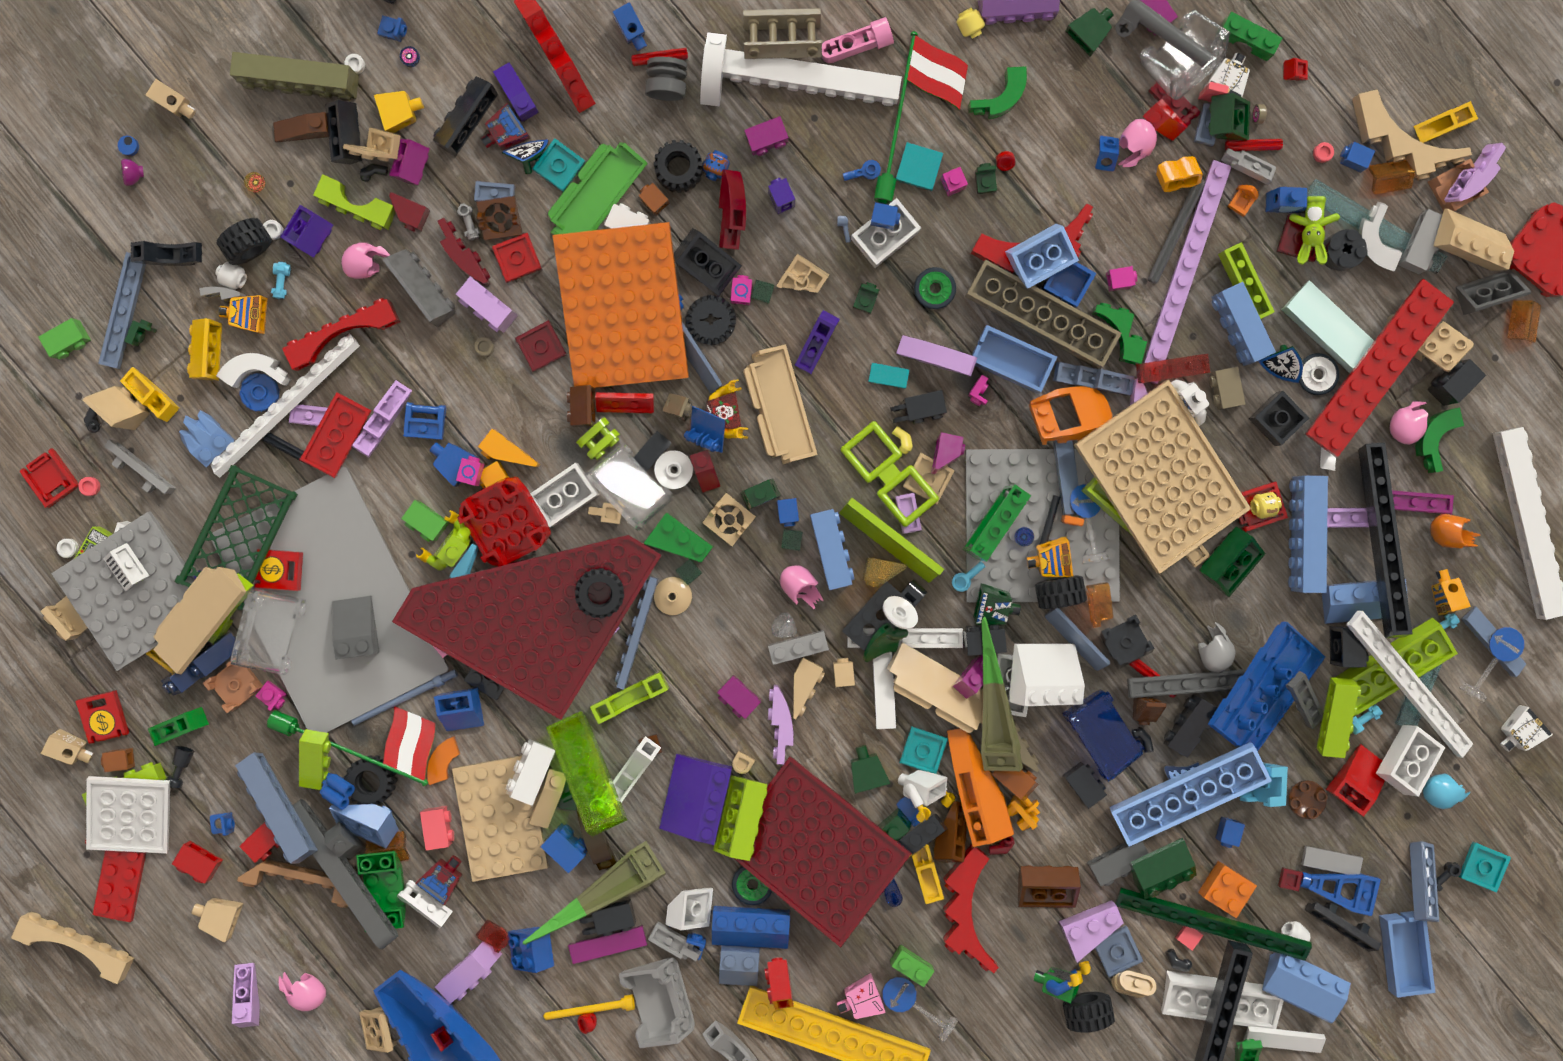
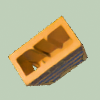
M260 295L233 297L230 299V306L219 307V316L228 318V325L265 334L267 298Z
M1066 537L1037 545V556L1026 557L1028 569L1039 567V572L1043 577L1073 576L1070 545Z
M1448 569L1436 572L1439 583L1432 585L1431 588L1438 616L1471 607L1461 580L1459 578L1451 580Z

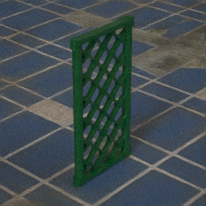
M231 465L228 470L227 479L180 575H177L174 582L190 587L191 583L186 582L187 577H197L201 573V571L198 572L193 567L196 559L205 558L210 569L220 566L226 568L228 563L237 561L240 567V572L237 574H242L246 580L253 584L292 501L296 500L298 494L295 491L286 490L243 471L236 465ZM240 473L251 478V480L239 483L236 477ZM258 481L269 486V488L258 491L255 482ZM253 483L256 490L255 494L245 496L242 486ZM240 488L242 498L231 501L230 497L227 496L230 489ZM276 489L287 494L285 499H276L273 490ZM271 491L274 501L263 504L260 494ZM252 496H258L261 505L250 509L247 499ZM244 500L247 511L237 514L233 504ZM276 504L280 510L276 517H268L265 507ZM222 505H231L234 515L225 519L222 518L221 514H219ZM262 508L266 518L255 522L252 511ZM249 513L252 523L242 527L238 517ZM236 518L239 528L227 531L225 521ZM267 521L271 526L269 533L259 534L257 524ZM214 523H222L225 533L214 536L210 530ZM254 526L257 536L246 539L243 529ZM241 531L244 538L243 542L233 544L230 534ZM226 535L230 541V546L219 549L216 539ZM259 539L263 545L259 552H251L248 542ZM213 540L217 550L206 554L202 549L205 541ZM245 543L249 553L238 557L235 546ZM232 548L235 559L224 562L221 552ZM218 553L222 563L211 567L207 558L209 555ZM250 556L254 561L251 570H243L240 559ZM244 601L238 606L237 610H243L245 606Z

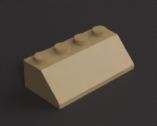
M1444 209L1433 246L1491 271L1509 270L1514 250L1506 234L1452 210Z

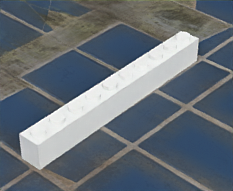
M725 49L722 79L723 77L730 78L733 82H742L743 80L749 81L752 85H760L762 83L768 84L771 88L787 87L790 91L801 89L806 90L809 94L820 92L825 93L828 97L839 95L844 96L847 100L863 99L866 103L878 101L886 106L897 104L902 78L901 76L786 58L744 59V52Z
M1524 427L1493 433L1537 619L1547 620L1563 616V582L1559 577V565L1554 556L1555 547L1549 535L1550 527L1545 519L1546 510L1540 498L1541 490L1536 481L1537 472L1533 468L1532 452L1527 444L1528 435L1524 431Z

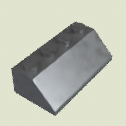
M404 249L383 259L429 322L438 327L456 314L453 309L455 307L453 302L448 297L444 298L441 294L443 289L437 282H432L430 279L431 273L426 267L422 268L419 265L420 259L414 252L410 253Z

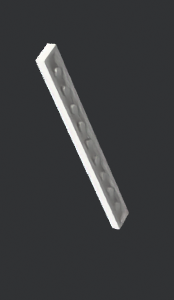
M350 333L340 339L336 347L329 350L319 363L314 364L305 376L300 377L296 384L290 390L285 391L276 403L270 405L268 411L259 416L249 429L244 430L235 442L230 443L220 456L215 457L210 464L214 474L220 478L227 472L231 465H234L348 358L360 346L356 339Z
M1357 611L1346 625L1457 757L1463 758L1473 745L1471 740L1363 611Z

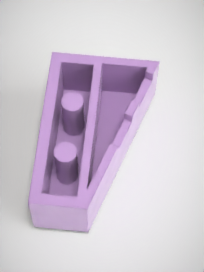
M471 276L456 293L460 297L458 301L466 308L471 306L475 310L473 314L481 320L484 318L490 322L488 326L496 332L500 330L504 333L518 316Z
M1112 900L1059 921L1072 956L1077 963L1124 924L1117 905Z

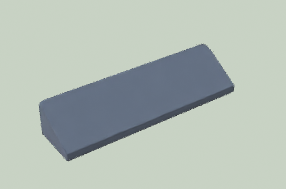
M682 322L686 357L708 391L713 393L722 387L723 384Z
M1054 440L1053 446L1063 515L1075 514L1076 512L1073 510L1070 500L1072 491L1079 484L1073 440L1059 444L1057 440ZM1077 497L1072 503L1080 507L1079 503H1081V500H1078Z
M1475 606L1461 620L1492 654L1490 640L1497 629ZM1501 635V636H1494L1497 644H1498L1499 641H1500L1501 643H1503L1504 645H1506L1508 648H1510L1511 650H1513L1515 653H1517V652L1510 646L1509 643H1507L1506 641H1504V640L1501 639V638L1503 637L1502 635ZM1520 656L1513 661H1501L1495 657L1508 674L1513 677H1517L1526 665Z
M1059 608L1051 609L1045 615V618L1070 644H1075L1079 654L1095 670L1098 671L1110 664V661Z
M1423 841L1410 843L1414 918L1419 921L1439 922L1434 845Z

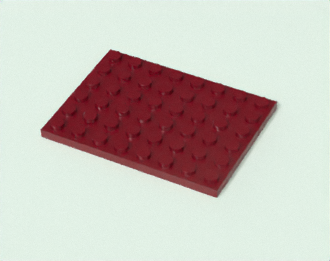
M790 756L767 786V795L762 806L763 813L759 819L758 834L755 837L754 852L750 861L734 859L841 948L912 853Z

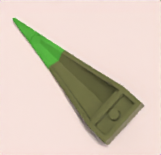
M984 617L982 619L983 722L981 743L984 771H1021L1023 769L1020 754L1021 746L987 619Z
M647 841L624 855L583 893L523 941V945L649 887L650 884L665 876L666 872Z

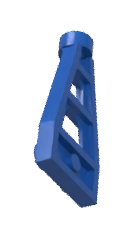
M1303 872L1300 887L1310 889L1352 912L1372 916L1381 879L1361 873L1310 874ZM1325 880L1336 881L1334 893L1322 890ZM1355 883L1357 885L1353 900H1348L1341 896L1343 884Z

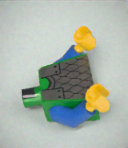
M1083 961L1079 963L1080 970L1074 969L1070 972L1051 967L1047 973L1036 970L1034 981L1043 984V993L1071 1003L1078 994L1080 984L1083 983L1082 975L1089 974L1091 967L1089 961Z

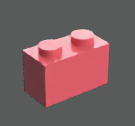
M447 806L422 810L420 816L425 849L433 850L449 847L452 841H454L453 829L450 830L449 823L452 820L450 810H447Z

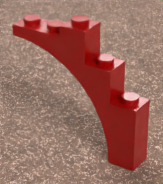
M514 0L516 7L552 65L577 111L581 113L595 105L596 103L576 66L537 1Z
M1087 203L1077 217L1064 228L1077 257L1081 253L1079 250L1081 244L1075 240L1079 241L1084 232L1081 230L1084 223L1088 224L1093 216L1090 213L1093 207ZM981 234L970 254L983 261L986 259L1012 274L1015 271L1005 251L1020 243L996 240Z
M971 844L965 851L964 862L955 863L943 877L946 883L944 886L952 893L956 891L943 907L946 913L944 916L952 923L956 921L943 936L944 946L952 953L956 951L959 955L965 949L964 953L971 959L975 957L980 961L979 965L985 971L990 970L995 973L999 967L980 944L972 920V897L975 884L989 858L977 846L973 847Z

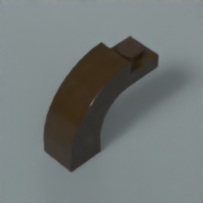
M592 801L577 806L576 810L587 851L593 864H596L600 871L615 865L617 859L607 841L602 825L601 813L594 809L596 803Z

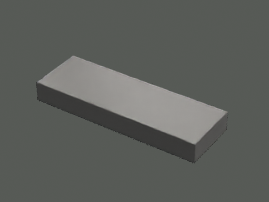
M1305 846L1301 864L1343 874H1360L1363 858Z

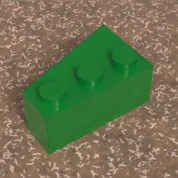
M667 512L643 543L699 562H703L714 547Z

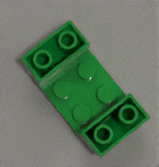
M396 850L356 855L358 875L363 874L364 885L394 928H404L406 903L402 902L397 895L400 891H404L405 886L403 868Z

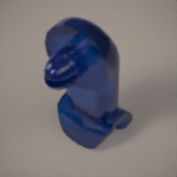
M893 879L884 890V895L889 906L897 907L902 903L903 896L895 879Z

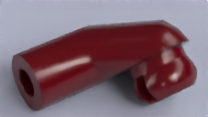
M1009 836L1002 839L999 845H989V855L1007 854L1015 844L1014 838Z

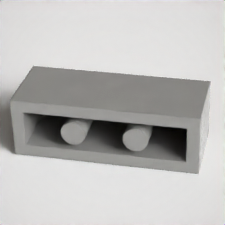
M1430 209L1420 213L1399 261V266L1417 274H1421L1431 268L1433 264L1432 257L1439 250V248L1433 245L1441 222V214Z
M824 630L768 645L773 665L829 650Z

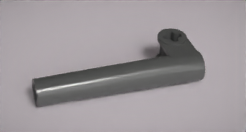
M1131 0L1116 24V32L1121 37L1129 36L1139 24H1142L1201 67H1204L1213 55L1141 0Z

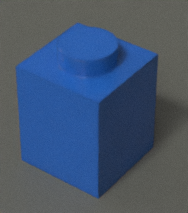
M1353 142L1342 150L1340 164L1361 173L1368 169L1375 150Z
M875 202L870 225L893 230L894 225H898L901 213H897L898 207Z
M796 498L777 500L780 523H784V527L795 526V522L799 521Z
M1221 816L1215 838L1221 842L1220 845L1232 848L1234 845L1239 847L1245 824Z

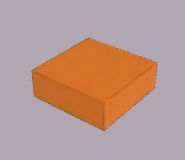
M1062 515L1061 522L1074 526H1083L1084 519Z

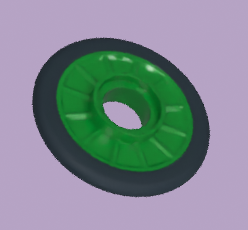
M939 267L928 268L921 272L915 281V296L927 308H944L955 297V280L945 269ZM933 283L939 284L940 292L932 293L930 285Z
M741 866L735 872L732 879V889L735 896L741 902L748 905H758L770 897L772 890L746 868ZM750 879L757 880L758 887L750 889L747 885Z

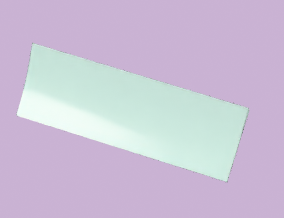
M1310 280L1281 309L1349 373L1352 372L1374 342L1369 335Z

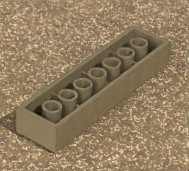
M986 259L965 295L967 299L1097 369L1104 367L1122 334L1036 286L1027 289L1019 277Z

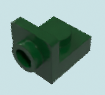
M984 163L976 168L977 194L997 192L996 165L991 166V163Z
M869 282L861 284L853 308L871 314L880 291L876 289L877 286Z
M141 319L140 322L133 320L124 342L139 347V344L145 338V330L156 333L157 329L152 328V323Z

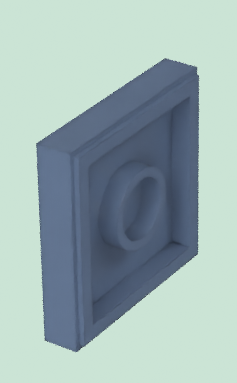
M1126 925L1115 930L1095 947L1108 977L1143 962Z

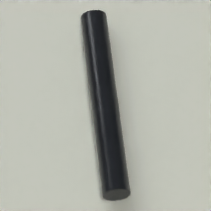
M1053 495L1039 545L1049 540L1061 498L1059 496Z

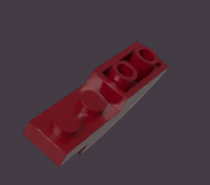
M723 169L719 208L723 209L719 248L739 250L741 230L745 231L746 227L745 189L741 172Z
M445 218L438 220L437 222L446 237L440 243L449 257L473 279L486 286L491 285L488 280L491 277L486 268L482 269L479 263L482 260L477 251L473 252L470 248L463 250L466 248L461 238L457 239L454 233L457 230L452 221L448 222Z

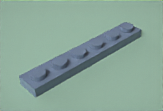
M128 252L125 254L98 363L117 369L121 368L126 342L124 341L132 323L146 264L131 262V253Z
M651 576L644 583L643 590L646 592L644 598L640 597L637 609H640L638 617L634 616L631 627H634L632 635L629 634L626 642L629 648L627 653H623L620 664H623L621 672H617L615 682L618 684L616 688L623 690L626 688L659 578Z

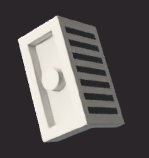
M127 543L110 551L103 558L125 591L149 576Z

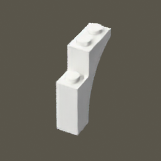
M645 736L594 809L610 820L661 747Z

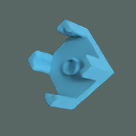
M1263 762L1272 781L1241 795L1240 801L1264 802L1263 806L1268 807L1286 806L1288 767Z

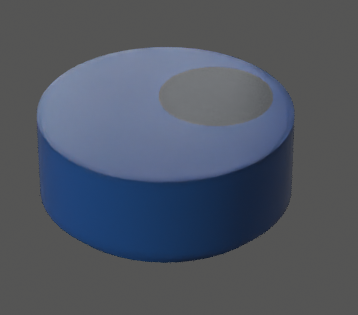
M123 136L118 141V149L126 156H133L139 151V143L131 136Z

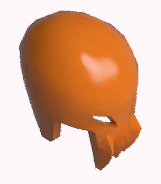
M1450 514L1439 515L1430 525L1432 538L1442 547L1460 549L1463 547H1478V545L1473 544L1474 541L1472 540H1475L1473 537L1481 535L1462 529L1464 523H1469L1471 519Z

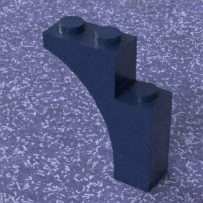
M231 632L225 634L197 655L182 674H176L174 671L161 680L163 683L162 688L167 694L172 695L184 692L243 647Z

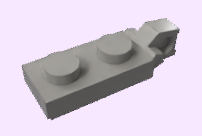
M1228 148L1221 161L1232 168L1267 185L1271 183L1276 170V166L1243 150L1242 152H1235Z
M659 921L648 938L652 943L680 959H687L689 957L697 961L701 955V951L693 947L694 945L686 943V937Z

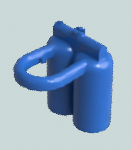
M328 772L326 779L322 781L323 786L320 794L322 798L338 809L343 810L348 806V797L353 794L355 787L346 781L344 777Z

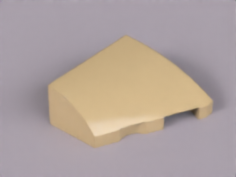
M797 254L780 279L777 287L818 293L829 274Z

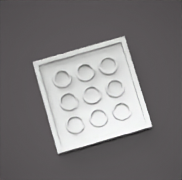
M88 776L86 796L87 850L168 853L170 781Z

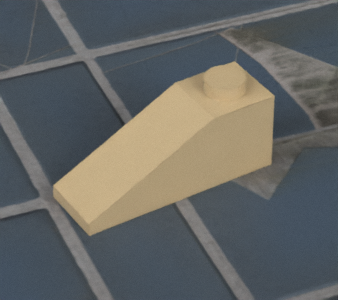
M548 768L538 791L529 824L548 829L562 795L568 774Z

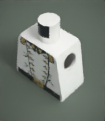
M1235 53L1232 61L1225 58L1204 88L1210 82L1229 86L1227 94L1234 93L1242 97L1250 72L1248 68L1242 66L1246 57L1240 53Z
M1519 705L1501 727L1507 738L1500 745L1508 752L1515 746L1518 749L1527 751L1553 734L1529 707Z

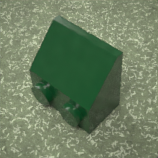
M1234 93L1211 96L1209 106L1211 119L1208 126L1210 135L1217 139L1249 140L1250 101Z

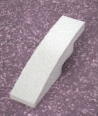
M892 652L882 654L873 659L876 729L896 728L893 673L886 669L892 659Z

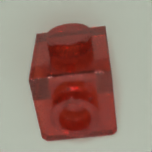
M488 919L476 934L478 939L491 945L496 953L505 948L509 940L506 929Z

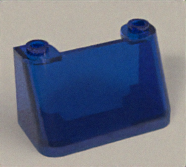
M1099 689L1083 699V704L1074 705L1062 714L1080 738L1095 762L1096 767L1099 768L1097 770L1102 778L1109 782L1143 755L1144 747L1139 740L1135 741L1113 706L1112 702L1114 699L1108 691L1104 692L1102 689Z

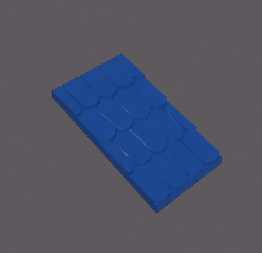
M1281 622L1275 627L1264 647H1260L1244 675L1238 678L1227 698H1223L1208 725L1224 736L1230 743L1234 744L1235 747L1238 748L1251 742L1258 752L1294 702L1291 692L1287 690L1285 685L1299 671L1306 674L1308 680H1310L1326 656L1288 622Z

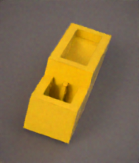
M1470 101L1413 127L1419 141L1425 143L1477 121L1478 117Z
M134 367L120 380L141 404L147 406L157 418L168 422L180 409L161 389Z
M926 845L912 856V860L925 903L929 904L943 900L944 896L929 845Z

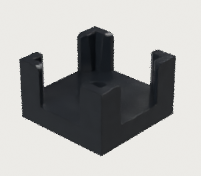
M1136 614L1129 617L1126 622L1112 629L1109 627L1100 633V637L1117 669L1152 653L1155 649L1151 641H1147L1143 634Z

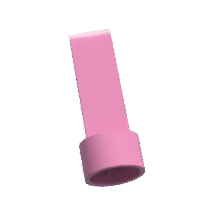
M884 17L870 22L869 26L825 41L822 44L823 61L834 63L876 47L880 49L894 44L887 18ZM863 36H867L868 42H865ZM846 42H850L853 44V46L849 49H845L843 47V44ZM828 49L832 52L831 55L827 52Z

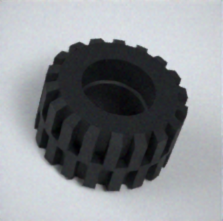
M672 140L671 144L666 142L664 144L665 147H660L658 149L659 153L655 154L654 169L657 179L669 191L673 192V190H676L677 193H681V190H685L687 192L690 187L694 188L696 182L699 183L701 180L700 176L703 174L701 156L696 147L693 148L689 142L687 144L684 140H680V142ZM683 157L689 161L690 168L684 175L674 176L668 172V163L673 158Z
M249 218L228 227L218 237L216 244L229 264L238 265L249 262L265 252L271 245L272 238L258 218Z
M604 568L591 569V571L584 573L576 584V603L584 614L590 615L592 618L599 617L602 619L606 616L610 617L619 610L623 603V584L618 576L610 570H605ZM595 582H604L611 589V597L604 604H595L588 597V589Z
M1079 575L1044 580L1035 584L1040 609L1068 607L1084 603L1087 600L1084 579Z
M367 756L369 758H372L376 761L383 763L384 758L380 759V756ZM364 759L354 762L347 769L346 772L348 774L344 776V779L355 787L350 800L353 802L355 800L358 801L357 805H378L390 797L392 791L396 788L394 784L397 782V778L394 775L397 773ZM364 771H372L378 776L380 785L377 791H370L364 787L362 783Z
M1084 992L1077 994L1071 1003L1063 1001L1066 1025L1070 1031L1080 1033L1096 1032L1109 1027L1115 1022L1111 997L1108 994Z

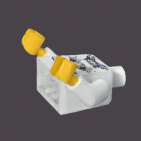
M917 770L910 775L901 774L899 776L898 784L904 786L903 795L911 799L914 807L919 810L916 815L919 822H923L924 819L928 820L931 815V811L923 807V805L928 806L943 797L941 803L948 808L955 801L954 794L946 791L947 777L922 770Z

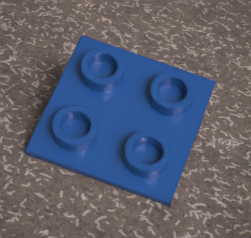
M693 406L691 430L684 433V438H686V441H691L697 446L709 449L711 452L722 453L725 419Z

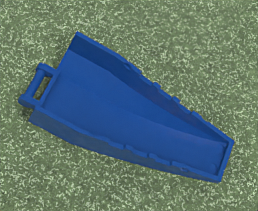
M399 970L373 990L385 1015L389 1019L391 1027L396 1028L400 1036L399 1042L401 1046H405L409 1054V1061H501L490 1045L447 1000L406 972ZM444 1026L453 1043L443 1051H440L431 1034Z

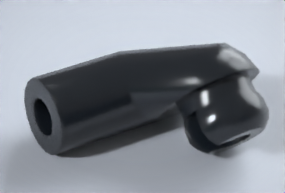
M89 407L84 417V423L89 432L96 433L100 430V424L96 417L97 413Z

